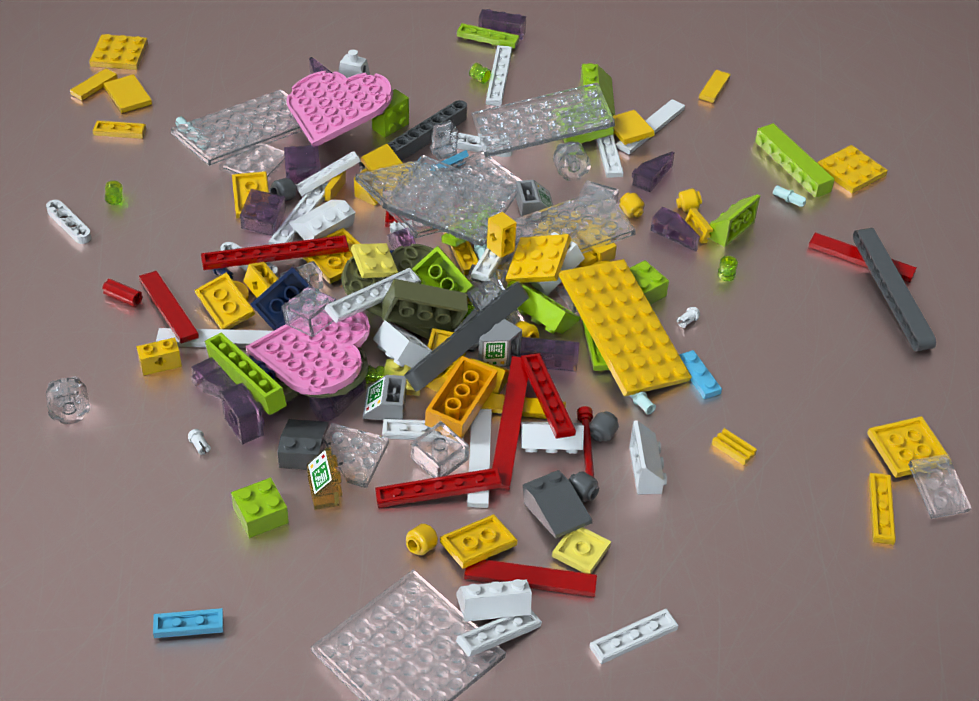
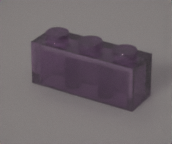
M482 9L479 15L478 27L519 35V40H522L526 31V16Z
M522 337L520 357L540 353L547 369L577 372L579 342Z

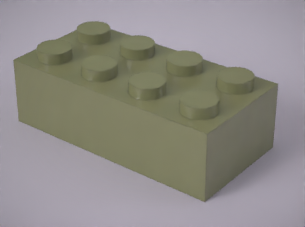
M399 279L393 280L382 301V320L454 332L468 311L466 293Z

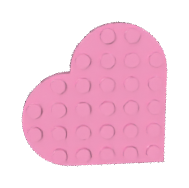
M320 71L302 78L292 87L293 91L290 95H287V106L308 141L315 148L381 115L392 100L393 90L388 79L380 74L375 73L374 76L361 73L346 78L343 74L336 71L334 73Z
M324 305L308 311L247 345L245 348L249 355L258 361H263L269 369L275 372L277 378L294 391L308 395L334 394L353 383L361 371L362 360L357 348L361 347L369 336V320L362 311L335 323L324 310L326 307Z

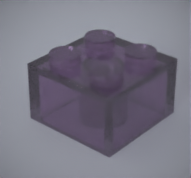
M318 145L284 147L286 178L291 179L294 184H298L320 171Z
M251 189L240 214L241 229L273 236L278 230L286 210L285 196Z
M243 382L221 391L224 419L240 443L243 445L263 436V427L265 426L261 414L264 412L263 407L259 401H255L253 394L245 387Z

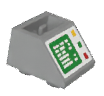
M535 180L516 181V200L521 219L547 218V215L556 216L551 195L547 189Z
M506 319L495 324L489 332L483 334L479 339L478 360L500 367L510 366L512 356L520 357L522 329Z
M386 375L367 387L363 419L403 420L407 393L405 376Z

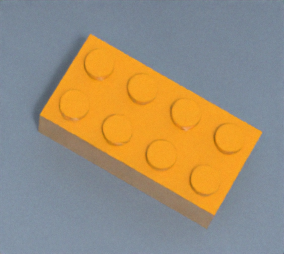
M462 356L427 407L425 425L458 440H462L495 388L498 370Z

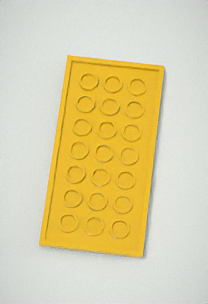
M624 259L560 271L558 276L624 397L690 381L692 377Z

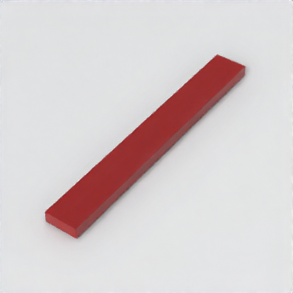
M346 235L201 253L203 270L259 262L349 252Z
M512 356L492 466V468H499L502 488L499 489L510 490L528 376L521 363V357Z

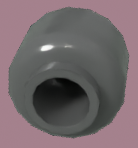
M289 178L275 180L271 185L270 194L278 202L292 200L296 195V185Z
M608 411L598 413L589 425L592 433L591 436L599 442L602 440L610 441L619 428L617 417Z
M582 471L576 475L572 474L568 479L582 502L592 501L599 492L598 481L586 472Z

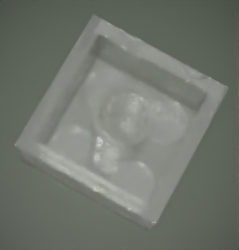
M308 286L282 305L286 325L314 337L334 322L324 309L326 305L336 301V298Z
M442 421L410 443L411 458L433 478L448 476L469 460V445Z

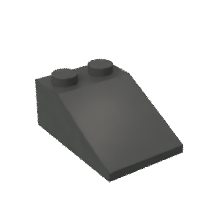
M288 419L281 434L277 451L279 468L309 470L308 465L324 452L328 422Z
M560 470L523 484L524 504L555 539L592 524V518L575 489Z

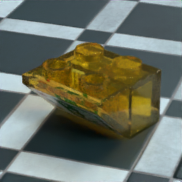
M330 447L325 448L307 464V477L314 510L339 506V497H342L340 485L342 481L340 471H337V457L332 455Z

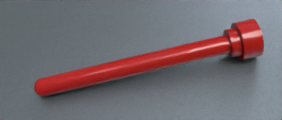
M582 406L577 409V419L584 425L585 470L587 474L594 477L589 428L590 422L593 419V410L588 406Z

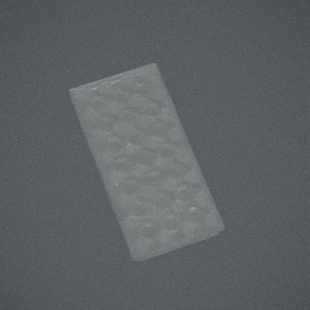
M598 82L471 112L485 158L615 126V121Z
M276 90L244 103L193 119L184 124H179L171 128V134L210 166L296 134L302 130L287 106L288 94L283 90Z
M605 187L513 219L517 222L515 251L520 237L547 236L553 232L559 235L569 234L571 241L578 245L582 254L594 250L596 247L608 245L636 235L635 228ZM488 229L480 233L486 246ZM515 251L504 256L497 267L503 281H506L505 278Z

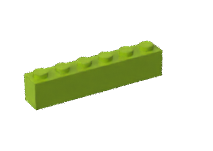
M774 123L758 128L755 142L810 194L817 198L832 191L835 179Z
M222 332L205 340L209 359L264 411L271 415L287 406L283 388Z

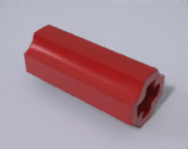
M108 279L102 287L104 294L131 306L137 307L143 298L141 291L113 279Z

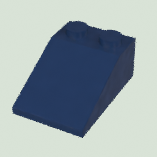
M293 265L250 305L273 330H276L285 325L315 299L319 292Z

